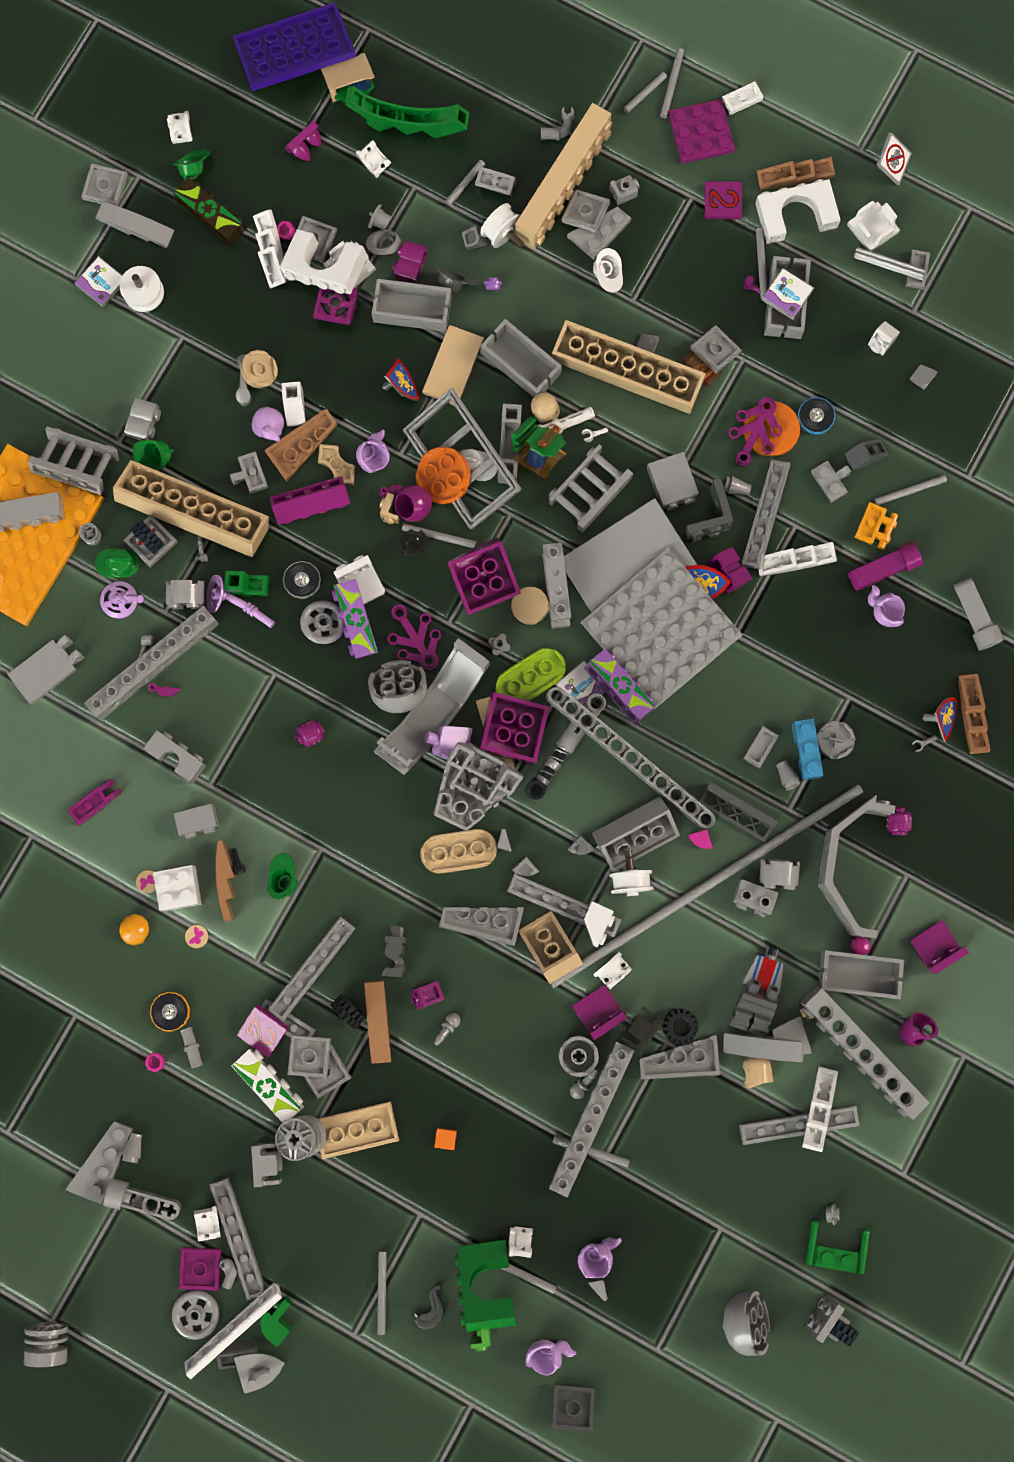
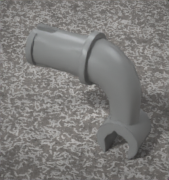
M563 107L561 113L562 126L554 128L541 127V140L557 139L559 141L566 137L572 129L574 109L571 107V113L566 114Z

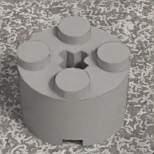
M192 580L166 581V605H168V608L182 610L184 606H187V608L200 609L205 605L204 581H198V583H193Z
M761 859L759 883H762L764 888H776V885H782L784 889L795 890L796 886L799 885L800 861H795V864H793L790 860L768 859V862H765V859Z
M580 1035L567 1038L560 1046L558 1054L562 1068L568 1074L576 1077L586 1076L591 1073L599 1059L595 1044L587 1037ZM578 1050H580L581 1054H584L580 1061L573 1057V1054H576Z

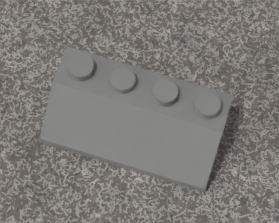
M661 797L650 801L592 833L612 872L626 865L625 851L632 850L634 861L680 836L671 812Z

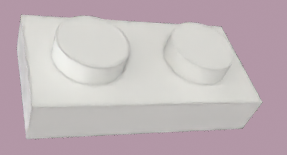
M752 82L723 96L722 100L727 111L732 115L762 101L763 95L756 82Z

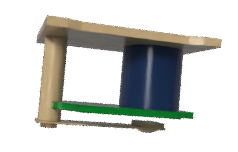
M365 53L321 69L329 88L332 102L342 101L345 103L347 89L351 86L356 87L366 95H369L370 91L375 88L371 80L375 77Z

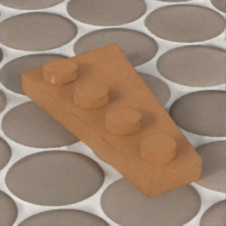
M325 409L264 451L287 482L337 427V423L328 410Z

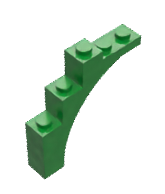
M354 86L347 89L345 105L366 118V124L377 131L395 127L406 135L424 131L436 139L467 130L469 112L458 104L440 108L407 107L373 98Z

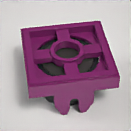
M320 288L313 314L314 319L350 325L351 319L355 318L354 310L356 311L357 309L356 298L358 289L353 288L350 295L347 293L340 294L328 288Z

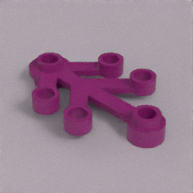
M762 398L758 402L757 407L747 411L740 410L736 414L738 422H745L747 418L759 414L755 422L739 428L732 427L728 432L729 438L733 440L737 439L740 435L751 432L743 451L738 452L736 455V463L741 467H745L750 463V452L758 434L763 444V452L767 455L773 453L774 445L769 441L763 425L766 417L771 426V435L779 437L782 434V428L777 424L774 416L776 403L772 398ZM769 404L770 409H764L763 405ZM740 413L745 414V418L740 419L738 415ZM778 428L780 433L774 434L773 429ZM735 430L738 434L737 436H732L730 432ZM767 445L772 447V450L769 452L765 450ZM745 455L747 460L741 461L740 456Z
M395 605L391 611L392 616L395 620L401 622L411 639L391 633L387 638L389 644H400L417 648L421 654L408 653L406 649H400L397 653L398 659L419 662L425 670L435 669L439 663L435 651L437 643L441 639V632L437 629H433L430 632L431 641L427 651L424 646L427 627L431 623V616L427 613L420 616L421 623L417 635L406 617V608L403 605ZM397 611H402L403 615L398 617L396 613ZM428 617L429 621L424 623L422 618ZM434 632H437L439 634V637L433 638L432 634ZM392 636L397 638L395 642L390 641ZM405 652L407 656L401 658L400 653ZM431 658L433 659V662L431 664H427L426 659Z

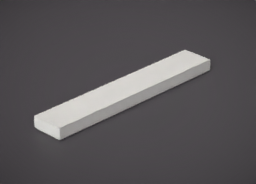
M276 1283L269 1286L184 1363L186 1376L192 1379L282 1298L279 1286Z

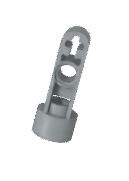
M972 577L953 584L975 632L972 637L978 650L987 649L1004 641L998 625H993Z
M114 1178L109 1183L103 1206L121 1210L124 1207L167 1220L175 1219L182 1210L181 1203L176 1199L129 1187V1182ZM133 1194H136L134 1204H131ZM149 1199H154L157 1202L156 1209L148 1207L147 1202ZM163 1202H165L163 1207L169 1208L171 1205H174L173 1209L176 1211L170 1214L169 1209L163 1208L161 1212L159 1210L161 1209Z

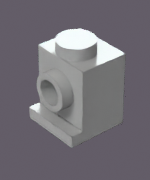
M631 175L615 182L614 180L610 182V192L617 206L637 197L638 189L640 188L636 178L632 179Z

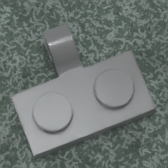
M256 452L238 457L242 471L230 475L233 485L240 484L246 480L250 494L268 488Z
M826 461L811 470L812 475L830 503L847 494L848 491L842 484L841 479L847 477L852 472L848 465L835 473L830 463Z

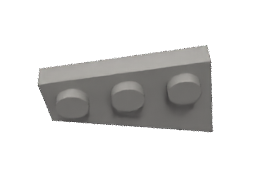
M616 207L605 213L597 232L578 228L568 233L567 238L595 260L599 252L606 249L631 222V217L619 207Z

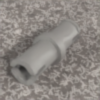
M189 1027L180 1030L185 1045L184 1052H187L191 1069L204 1065L198 1049L200 1046L199 1043H196L193 1028Z

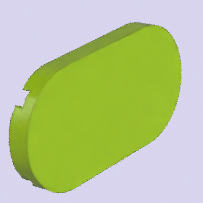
M548 648L537 650L499 676L496 683V693L531 701L553 687L564 677L566 666L563 656L558 651Z

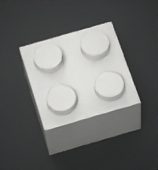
M190 865L153 872L159 911L165 912L202 905L196 866Z

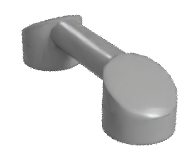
M242 354L238 357L237 362L239 366L247 354ZM240 372V388L236 391V399L240 405L246 406L251 403L252 396Z

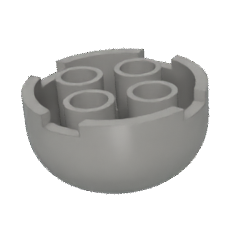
M397 660L382 664L381 669L371 673L368 679L369 691L373 702L380 709L389 713H405L413 710L421 704L427 692V681L423 668L411 665V661Z
M758 1291L741 1292L734 1295L728 1301L724 1311L723 1329L726 1338L736 1352L745 1356L764 1355L769 1346L766 1343L767 1332H770L769 1314L765 1300H760Z

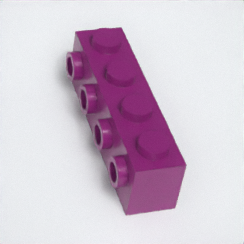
M342 476L270 497L271 506L278 525L288 524L300 518L305 519L317 513H325L334 508H343L350 504Z

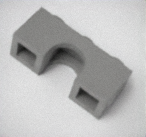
M156 731L143 749L161 762L168 755L177 754L179 764L174 772L193 784L206 767L202 763L204 759L196 753L193 755L188 753V747L181 742H178V744L172 741L173 737L167 732L163 731L160 733Z

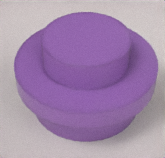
M495 277L487 278V281H484L485 290H500L502 282L498 281V278Z

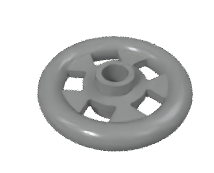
M325 600L309 604L304 609L300 619L301 629L305 636L318 644H329L338 640L344 633L343 627L346 626L344 619L340 620L337 609L340 607ZM325 608L333 611L331 616L324 613ZM316 610L319 614L313 619L310 614ZM324 620L327 624L323 626L319 622ZM333 620L338 621L337 628L332 627ZM312 623L314 624V627L317 629L313 632L310 630L308 626ZM329 631V636L322 637L321 632Z
M191 1290L182 1294L176 1300L172 1309V1322L179 1334L188 1339L197 1340L207 1337L214 1331L219 1321L217 1302L210 1294L201 1290ZM198 1299L206 1302L204 1308L197 1304ZM186 1301H189L191 1306L185 1310L182 1306ZM192 1312L198 1313L197 1319L192 1317ZM206 1312L211 1313L210 1321L204 1320ZM183 1316H185L188 1322L185 1326H183L180 1320ZM201 1324L202 1330L193 1331V1325Z

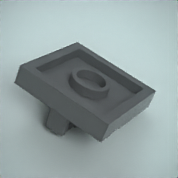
M555 1385L552 1429L593 1432L595 1388Z

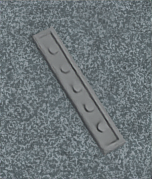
M771 459L741 563L742 566L761 570L789 472V462Z
M514 874L507 892L585 925L584 917L589 909V905ZM615 917L611 927L607 926L604 933L615 937L622 919Z
M340 916L267 1010L284 1022L356 928Z
M856 1105L831 1109L827 1131L860 1126ZM809 1113L739 1124L742 1145L805 1135Z
M228 1177L209 1186L246 1299L250 1300L261 1295L266 1288Z

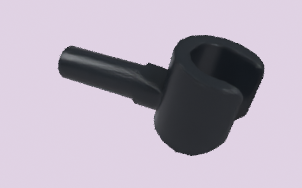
M234 848L232 849L236 865L234 873L238 876L237 867H242L245 873L246 866L241 864L237 850Z

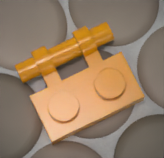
M869 502L854 538L870 545L877 539L879 540L877 548L884 550L886 544H889L891 540L892 530L896 528L898 514L891 513L888 518L885 516L887 509ZM881 523L886 526L883 533L878 531Z

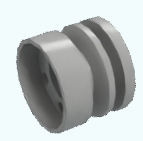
M301 1115L284 1121L278 1127L275 1134V1144L279 1153L290 1161H299L317 1154L326 1142L324 1125L318 1118L312 1115Z
M42 1322L25 1327L24 1334L28 1335V1337L24 1339V1342L33 1346L24 1350L23 1364L29 1367H52L65 1364L67 1362L68 1347L59 1345V1343L68 1340V1336L64 1334L68 1332V1325L56 1322Z

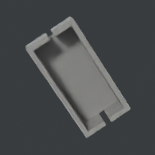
M773 256L770 265L768 288L782 268L809 284L811 260L794 258L791 269H787L790 263L789 257ZM807 300L793 320L767 304L764 335L781 337V334H784V338L801 339L805 328Z
M377 279L372 308L373 322L447 332L452 300L451 288Z
M506 319L494 330V335L491 334L481 345V354L533 398L540 393H544L548 389V384L551 386L561 375L562 366Z
M827 950L821 951L820 968H823L824 971L819 972L818 987H821L824 991L901 1000L902 982L894 981L895 977L903 978L904 960Z

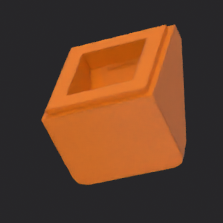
M437 1127L435 1148L454 1150L457 1130Z

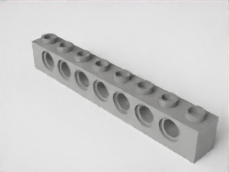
M203 605L84 704L97 719L102 721L216 628L219 623Z
M816 986L800 1002L804 1006L802 1010L810 1018L813 1016L818 1021L816 1025L823 1032L827 1031L831 1035L829 1039L837 1047L840 1045L844 1049L842 1053L850 1061L854 1059L858 1064L856 1068L863 1075L867 1073L870 1076V1083L876 1089L881 1088L885 1092L883 1094L884 1098L892 1104L894 1102L898 1106L896 1110L904 1118L907 1116L914 1120L929 1104L927 1099L821 987ZM826 1006L827 1011L825 1015L820 1016V1008ZM839 1020L840 1027L834 1030L833 1024ZM849 1035H853V1042L851 1044L846 1043ZM866 1049L867 1054L861 1059L860 1052ZM880 1064V1070L874 1073V1066ZM893 1078L892 1086L887 1087V1081ZM906 1092V1099L904 1101H901V1094Z
M615 1041L549 1184L550 1190L568 1197L635 1050Z

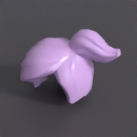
M262 407L257 410L252 418L253 432L258 437L277 442L280 441L279 436L282 434L284 427L283 415L278 410L270 407Z
M384 430L371 434L368 441L363 442L357 448V461L361 468L368 473L383 469L389 462V452L385 443L381 441L385 435Z
M873 585L872 591L868 596V603L874 607L875 619L886 627H896L903 624L905 612L903 600L893 593L880 596L879 588Z
M608 1237L603 1239L601 1244H588L581 1249L578 1256V1265L585 1278H603L608 1275L613 1265V1256L610 1250L616 1248L621 1243L622 1239L620 1237L617 1239Z
M541 1339L529 1347L525 1363L526 1366L532 1367L542 1375H551L561 1367V1354L572 1357L576 1355V1351L572 1350L566 1341L559 1340L553 1343L549 1340Z

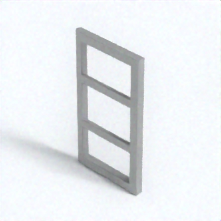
M450 388L408 424L403 431L422 458L428 450L415 431L450 400L457 408L467 424L440 447L451 448L472 430L490 458L471 473L470 484L495 464L510 486L509 489L475 517L471 515L461 499L452 503L469 529L473 530L520 492L521 487L453 388Z

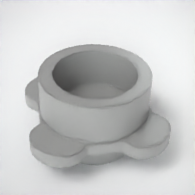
M500 634L496 638L491 637L488 641L492 646V653L494 655L510 650L505 634Z
M835 1203L831 1206H826L827 1223L832 1222L833 1225L837 1223V1220H840V1210L836 1208Z

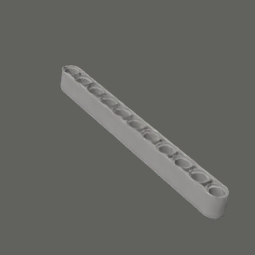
M553 687L547 692V701L693 823L702 828L713 826L715 816L710 810L561 687ZM553 691L560 693L561 698L559 701L552 699L551 693ZM568 703L575 705L576 710L573 714L568 713L566 710ZM584 715L590 718L588 726H584L581 722V718ZM598 728L605 730L603 738H599L596 735ZM613 740H617L620 743V748L617 751L611 747ZM629 752L635 756L633 763H629L626 760V755ZM643 765H647L650 769L649 774L646 776L641 772ZM658 777L664 779V786L662 788L656 785ZM674 789L679 792L677 800L671 798V792ZM688 802H692L694 805L692 812L686 810ZM703 814H706L709 818L708 823L705 825L701 823V816Z

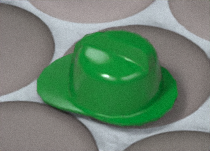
M209 149L195 150L172 164L177 166L180 175L184 179L189 177L193 180L203 172V160L210 155L211 151Z
M143 440L134 445L133 457L137 463L154 470L164 468L170 461L171 453L174 452V449H170L167 443L161 440Z
M126 548L104 549L95 559L96 571L101 576L107 578L131 577L139 570L140 566L137 554Z
M286 853L277 854L272 859L269 868L267 890L273 899L279 900L286 896L289 897L298 886V878L295 875V863L293 858Z

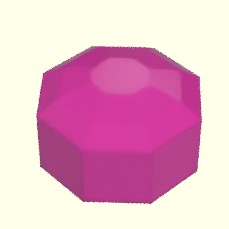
M282 221L277 225L279 238L289 241L294 237L296 229L292 223Z
M857 936L851 940L850 949L854 954L865 955L869 952L870 943L866 938Z
M154 1052L147 1056L145 1065L147 1070L157 1072L164 1068L166 1061L163 1054Z

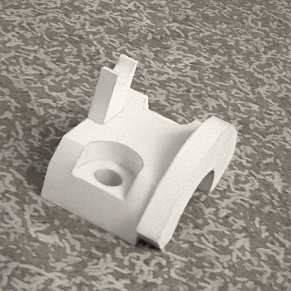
M188 111L168 115V127L173 144L193 140Z
M373 140L362 150L356 152L360 161L376 178L391 164L390 160L380 152Z
M620 952L593 974L595 977L598 976L608 989H611L632 970L623 960Z
M216 1206L194 1211L198 1241L221 1237Z
M510 1227L508 1257L522 1256L531 1258L532 1228Z

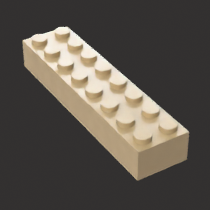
M594 103L589 107L515 224L516 235L525 245L534 250L537 245L543 243L545 239L544 234L547 230L550 231L554 225V218L562 213L564 209L563 204L566 200L569 201L573 195V188L581 183L583 179L582 174L585 170L588 171L590 169L594 155L598 156L602 149L601 144L604 140L607 141L611 135V113Z
M565 320L552 352V358L560 365L688 414L692 411L706 374L568 320Z
M130 460L113 487L114 501L250 557H253L268 531L269 516Z

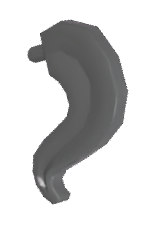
M441 1285L433 1286L429 1292L432 1309L429 1312H422L420 1315L414 1312L415 1322L422 1329L433 1328L442 1320L444 1309L437 1290L441 1289Z

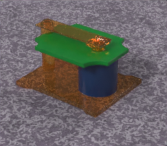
M555 424L551 428L538 426L526 440L528 445L520 454L515 455L513 460L547 479L553 467L560 459L566 456V453L561 451L562 447L566 444L563 436L559 434L562 428Z

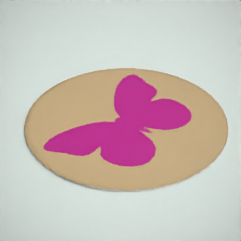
M146 870L137 876L136 886L141 892L152 893L156 890L153 871Z
M193 925L186 931L185 940L190 947L200 948L206 944L208 932L201 925Z

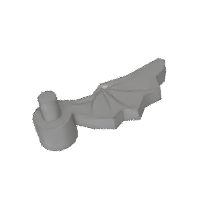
M198 535L200 557H195V560L208 562L207 553L204 554L203 537Z

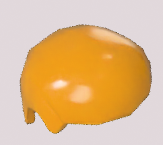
M137 914L125 917L119 927L122 940L132 946L142 944L149 934L148 921L143 916Z

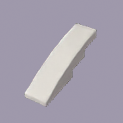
M266 210L254 215L253 218L258 233L255 235L261 250L258 252L269 287L274 288L286 283L287 279L280 269L284 257L272 210Z
M830 542L818 546L811 545L795 550L792 548L765 555L759 575H772L837 562L834 543Z
M823 1067L818 1068L803 1148L819 1152L823 1151L838 1071Z

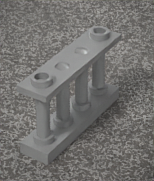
M46 427L45 430L49 442L41 457H30L28 461L30 471L102 495L104 486L101 476L109 460L119 461L117 449L110 445H103L63 432L58 428ZM57 443L67 446L58 463L48 462ZM74 448L84 451L76 469L65 467ZM92 454L102 457L93 475L83 473Z
M600 444L596 448L592 447L581 465L558 489L554 488L549 494V504L552 506L558 501L574 515L578 521L577 529L582 533L633 477V473L629 469L624 473L622 471L619 472L599 455L602 451ZM594 460L615 478L616 482L612 486H607L587 469ZM581 474L602 491L603 496L599 500L597 498L594 499L574 482ZM569 487L590 505L591 509L587 513L579 511L562 496Z
M562 543L543 545L544 554H542L547 598L549 600L551 629L570 627L571 610Z

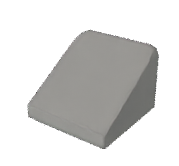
M475 225L462 232L466 250L487 245L486 237L480 234L482 227Z
M641 334L637 347L654 353L659 337Z
M920 364L909 380L925 390L938 372Z
M502 829L497 848L512 852L506 830Z
M588 1279V1284L603 1301H607L604 1279Z

